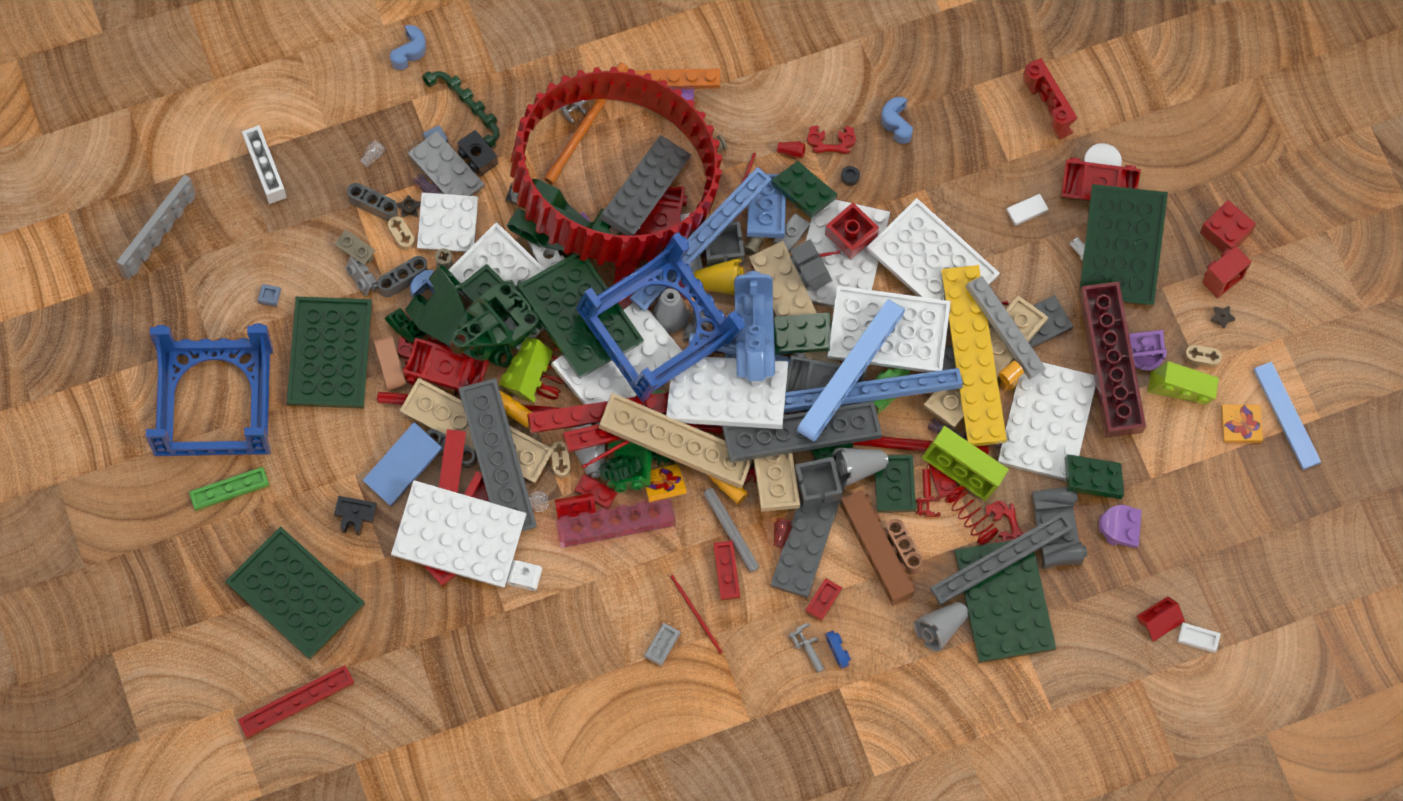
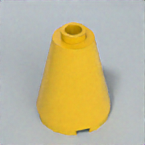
M736 258L695 270L693 275L702 282L705 291L735 296L734 279L739 275H744L743 267H739V263L742 260Z

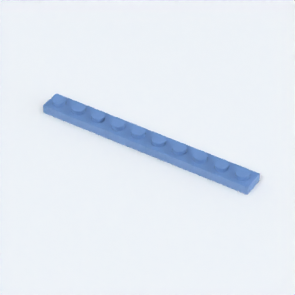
M759 167L687 239L690 248L682 259L685 264L687 263L690 266L771 182L772 179ZM673 270L667 273V280L669 282L676 280V273ZM661 272V273H659L660 276L656 277L658 280H662V272ZM661 285L643 287L637 290L630 297V300L645 312L668 287Z
M959 368L856 382L841 405L962 388V379ZM825 387L786 392L784 413L810 410Z

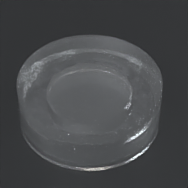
M534 492L529 498L532 510L536 512L544 511L548 507V496L544 492Z

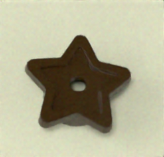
M410 195L402 202L397 203V206L402 210L401 216L403 218L408 215L418 216L417 208L421 205V202L415 201Z
M1230 306L1223 309L1214 307L1215 315L1211 322H1216L1225 329L1228 322L1235 321V317L1230 314Z

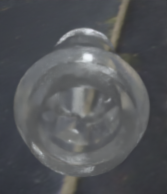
M374 139L373 142L368 144L359 161L368 168L370 164L384 154L386 148Z

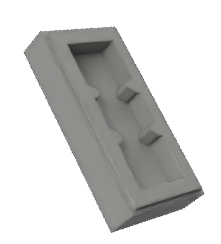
M795 213L785 226V237L775 238L773 244L784 241L788 252H790L810 227V223Z
M663 623L645 653L644 658L662 667L681 632Z

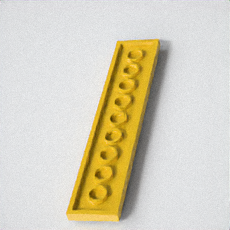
M979 265L941 269L945 300L951 301L948 321L955 366L959 368L962 379V388H959L967 441L974 446L1006 443L1007 438L988 319L965 287L969 282L981 276Z

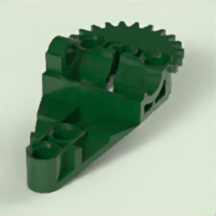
M510 280V282L503 281L474 300L452 335L450 349L457 354L464 353L469 348L472 351H476L477 347H495L507 344L512 349L520 345L532 333L535 335L537 333L536 328L541 330L542 325L540 324L539 316L535 311L531 310L530 304L520 294L513 280ZM505 290L509 293V295H504L501 293V291ZM497 301L505 312L509 311L508 316L518 327L514 330H509L489 304ZM530 319L533 321V323L528 324L527 322H525V320ZM476 329L479 333L473 334L470 330ZM455 340H461L464 344L459 345Z

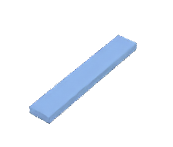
M1269 362L1254 368L1253 371L1302 470L1320 464L1321 460L1273 363Z

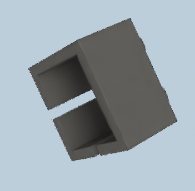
M740 221L731 222L704 250L706 267L736 258L742 260L739 265L744 264L745 254Z
M811 239L790 250L793 255L790 259L799 272L798 274L806 288L810 286L812 291H815L833 281Z
M833 457L795 464L796 481L798 488H800L799 493L803 508L820 505L822 500L824 504L841 500L842 489Z

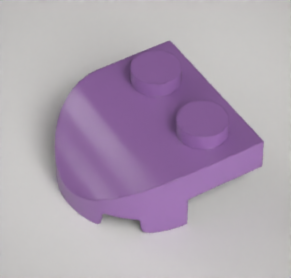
M1163 330L1129 334L1135 367L1142 370H1153L1159 367L1167 355Z
M1117 505L1105 511L1099 519V531L1106 537V542L1113 546L1120 544L1131 548L1139 547L1142 510L1125 505Z

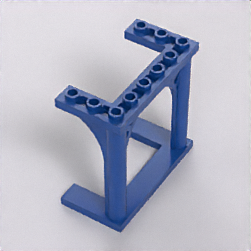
M679 232L672 236L664 251L652 261L598 295H596L592 288L585 291L576 307L580 316L641 402L648 399L653 391L723 345L729 346L746 327L743 317L737 314L735 310L725 318L724 313L714 305L712 296L704 291L702 282L694 277L689 264L684 263L682 259L690 247L687 239L681 236ZM670 270L676 273V280L674 282L667 280V273ZM662 272V280H658L656 277L660 276L659 273ZM680 280L682 282V285L685 286L684 288H681L678 283ZM652 285L670 287L681 293L694 310L696 317L694 338L690 345L675 357L652 372L647 367L638 375L597 316L643 287ZM700 312H703L706 318H702ZM704 322L711 323L714 330L705 331L702 329L701 324ZM701 334L708 338L705 339L704 337L702 340H700L699 335Z
M256 323L252 326H247L249 339L229 340L222 338L219 341H211L210 339H200L199 341L182 339L175 341L170 327L165 325L150 327V336L158 357L156 429H146V439L154 456L271 454V446L268 440L270 354H273V344L267 325ZM235 354H237V356H236L235 358H230V357H229V355H235ZM244 354H251L252 357L249 362L245 364L240 363L239 360ZM185 355L189 359L188 364H180L177 361V357ZM191 355H194V356L199 355V357L196 358V359H193ZM209 360L226 361L241 369L251 385V426L244 428L246 441L173 442L175 390L183 374L194 365ZM174 365L180 369L178 373H175L176 368H173ZM254 365V367H252L253 372L247 370V368H250Z

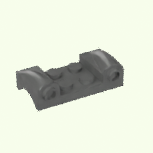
M795 352L794 356L790 355L786 392L826 387L841 364L806 358V354ZM865 369L857 382L865 380L867 369Z
M1067 487L1033 491L1031 499L1036 527L1062 512L1073 527V530L1040 548L1043 569L1060 565H1082L1084 557H1087L1086 546H1082V543L1079 542L1073 507L1074 502H1077V492L1067 491Z

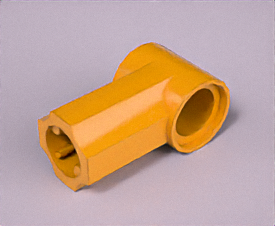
M1012 361L998 373L1001 381L1000 387L1004 391L1014 390L1019 377L1024 374L1022 367L1016 361Z

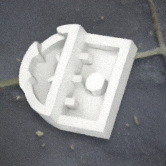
M1101 143L1092 146L1083 158L1084 162L1122 166L1120 153L1116 148L1108 144Z

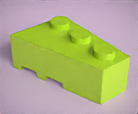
M527 337L522 342L516 356L513 357L507 371L502 375L498 385L513 397L535 403L536 397L534 394L536 388L541 386V374L546 372L553 351L538 339Z
M1167 361L1150 372L1147 393L1205 405L1216 399L1219 378Z

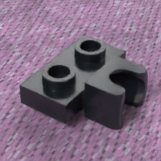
M338 496L334 515L342 518L341 532L346 533L349 526H355L356 535L360 536L363 522L373 523L377 503Z

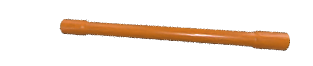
M620 62L617 69L618 71H628L629 67ZM596 99L572 138L544 177L547 183L554 184L562 168L607 99Z

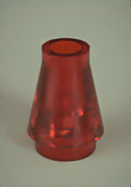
M782 518L776 519L774 523L773 546L785 547V543L793 528L791 526L792 521Z

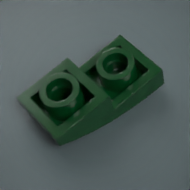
M398 308L384 318L398 334L411 343H414L415 338L420 339L427 334L418 329L413 320L411 321L401 308Z

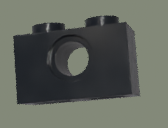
M476 130L457 142L459 156L462 159H466L471 170L474 173L477 172L480 177L498 165V156ZM475 152L480 153L478 156H473L472 154Z

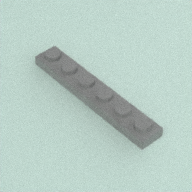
M980 276L969 282L965 287L1014 359L1022 367L1028 379L1030 380L1046 370L1045 366L984 277Z

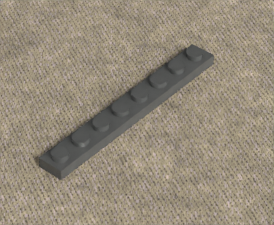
M1062 512L930 587V591L941 606L1073 530V527Z

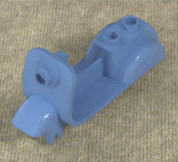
M750 271L734 279L735 312L743 317L746 326L736 338V374L738 377H746L748 381H763L766 377L775 375L773 278L758 271Z

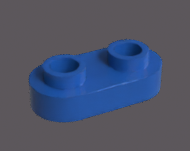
M833 630L825 633L827 643L840 669L849 666L848 662L851 659L847 650H843L841 646L842 639L839 633H835Z

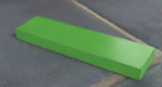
M260 467L189 491L194 509L197 511L270 485L264 468Z

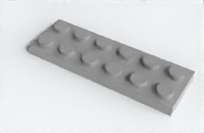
M184 174L118 259L117 264L122 277L129 280L138 273L139 266L143 261L148 260L153 248L161 243L163 235L171 230L173 222L182 216L187 204L192 203L196 193L190 177Z

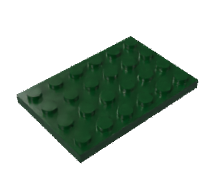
M1098 184L1091 185L1079 291L1082 286L1119 282L1123 302L1154 305L1168 192Z
M575 253L518 284L517 289L530 304L531 310L537 313L540 323L577 377L581 379L611 362L612 359L576 310L585 291L592 288L596 295L608 289V287L588 258L585 261L580 260V255ZM619 303L597 316L623 354L643 344L644 339Z
M296 296L287 406L364 409L372 299Z
M281 526L225 581L235 593L309 660L365 605V602Z
M1013 540L956 549L954 553L958 571ZM1035 552L963 592L978 663L1056 650Z

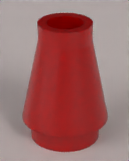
M801 141L779 142L777 153H782L796 159L803 158L805 143H801Z

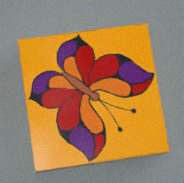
M1222 404L1223 443H1262L1260 405Z
M678 464L651 470L650 486L644 487L649 502L687 493Z

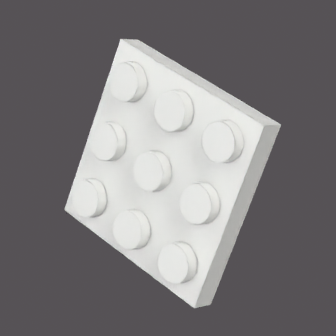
M422 193L417 249L438 251L444 248L450 252L466 253L475 244L478 196Z

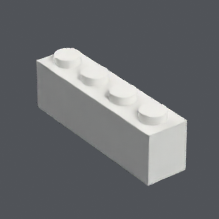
M260 125L242 131L246 147L268 203L271 204L287 198Z

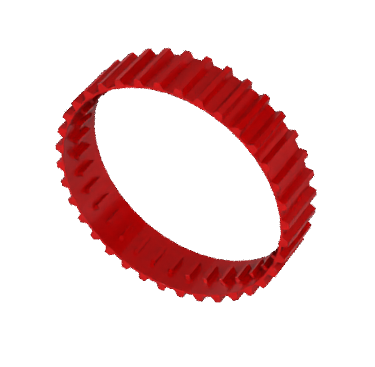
M594 67L591 73L578 70L575 77L569 78L564 75L561 77L559 84H548L545 94L538 92L535 96L534 105L528 104L525 116L520 119L510 161L512 162L510 177L514 178L512 192L519 193L517 205L518 207H525V219L527 221H534L536 224L535 231L538 234L545 233L549 236L548 243L551 245L558 243L563 246V252L566 254L573 251L580 255V260L585 261L589 257L596 259L598 265H603L607 261L613 262L615 267H621L622 262H630L633 266H638L640 261L646 259L650 262L664 251L673 235L679 232L681 236H684L686 239L689 238L707 219L708 214H710L722 175V170L719 169L722 155L717 153L720 145L719 140L712 138L714 132L713 125H706L704 121L706 114L704 112H697L694 108L695 101L693 99L686 100L682 97V90L679 88L672 90L667 87V81L663 79L657 82L652 79L649 73L641 76L635 74L634 69L630 68L627 72H619L617 67H611L610 71H601L599 67ZM585 100H619L648 108L673 123L695 147L703 164L704 176H706L701 202L699 201L696 210L693 213L691 212L680 223L651 234L636 236L613 235L584 227L554 209L533 184L525 163V150L531 130L534 131L535 126L553 111Z

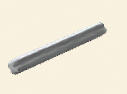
M709 488L705 490V498L730 540H733V545L749 572L756 571L759 568L757 561L714 489Z

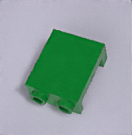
M625 439L609 443V449L624 442ZM630 442L614 451V457L621 454L629 455L630 457L635 455V457L639 458L641 469L638 472H634V475L630 478H625L619 482H614V480L608 481L610 488L614 489L615 492L623 493L629 489L641 490L643 487L650 486L651 450Z

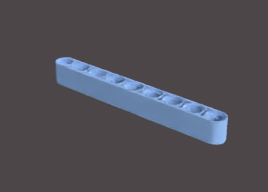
M890 299L884 303L801 421L797 429L798 433L813 442L819 437L901 320L905 308Z

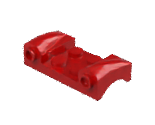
M1042 58L1028 63L1023 73V81L1033 95L1039 92L1041 100L1046 102L1048 111L1052 116L1051 126L1054 133L1059 139L1073 134L1070 125L1078 117Z
M1070 157L1069 160L1065 161L1061 198L1090 201L1092 184L1138 189L1141 169H1137L1134 165L1122 167L1084 162L1080 158Z
M684 186L669 187L641 225L639 235L662 231L680 223L682 207H686L688 195H684Z
M415 338L409 361L403 369V375L406 382L411 385H415L417 379L420 378L430 383L457 390L460 395L458 388L483 382L489 362L488 359L486 361H479L464 353H454L449 347Z

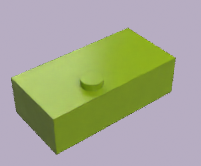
M946 426L941 429L922 456L923 460L984 501L998 488L1009 470Z

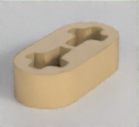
M392 217L388 221L389 232L402 250H410L415 243L413 234L401 217ZM396 223L397 225H400L401 231H398L397 228L393 226V224ZM403 235L405 236V238H406L407 240L409 239V243H408V244H406L405 242H403V239H402V236H403Z
M1191 345L1185 352V359L1190 364L1214 368L1220 364L1222 354L1215 348ZM1192 351L1196 352V358L1192 357ZM1211 355H1214L1215 361H1211Z
M557 441L551 446L554 449L551 455L554 475L563 479L569 476L571 470L569 453L565 443ZM561 447V450L564 451H562V457L558 458V452L554 451ZM560 462H563V467L567 468L564 469L563 473H560V470H556L559 469Z

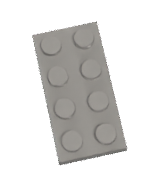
M437 131L408 152L410 159L442 194L473 196L485 187L481 179Z

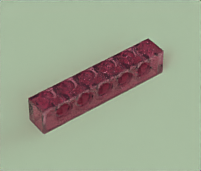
M665 498L649 503L641 501L633 506L620 505L617 509L612 510L607 508L600 509L597 513L592 514L584 512L576 517L563 516L556 520L560 547L565 548L673 527L676 520L671 498ZM651 511H656L659 515L656 517H651L649 513ZM631 515H638L640 518L637 521H633L629 517ZM614 518H617L621 522L615 525L612 524L610 521ZM594 522L601 524L599 528H593L591 525ZM574 526H580L582 527V530L579 532H575L572 530V528Z

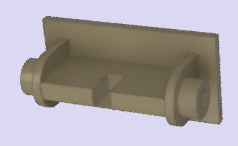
M345 230L335 242L336 246L363 265L366 262L371 263L374 258L372 255L376 250L348 230Z

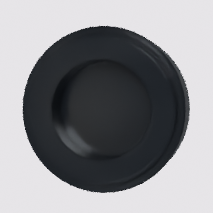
M853 166L845 167L841 172L842 182L848 186L858 183L860 177L858 169Z

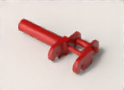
M923 469V497L925 499H916V503H918L916 514L919 516L925 515V517L941 516L940 512L935 514V512L929 510V502L940 501V497L934 498V496H931L930 469ZM922 503H926V510H922Z

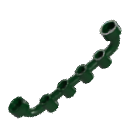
M428 71L423 74L422 79L428 87L434 86L437 83L436 79L441 78L446 82L450 90H454L457 93L459 99L470 107L471 112L482 120L486 128L492 131V136L487 134L483 139L491 149L495 148V142L500 136L499 128L496 125L497 119L492 113L489 115L484 113L486 108L481 101L475 103L471 99L474 95L469 88L463 90L460 87L462 85L460 78L456 75L451 77L442 71L433 73Z

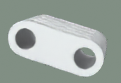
M513 560L506 583L514 587L536 591L543 568L538 565Z

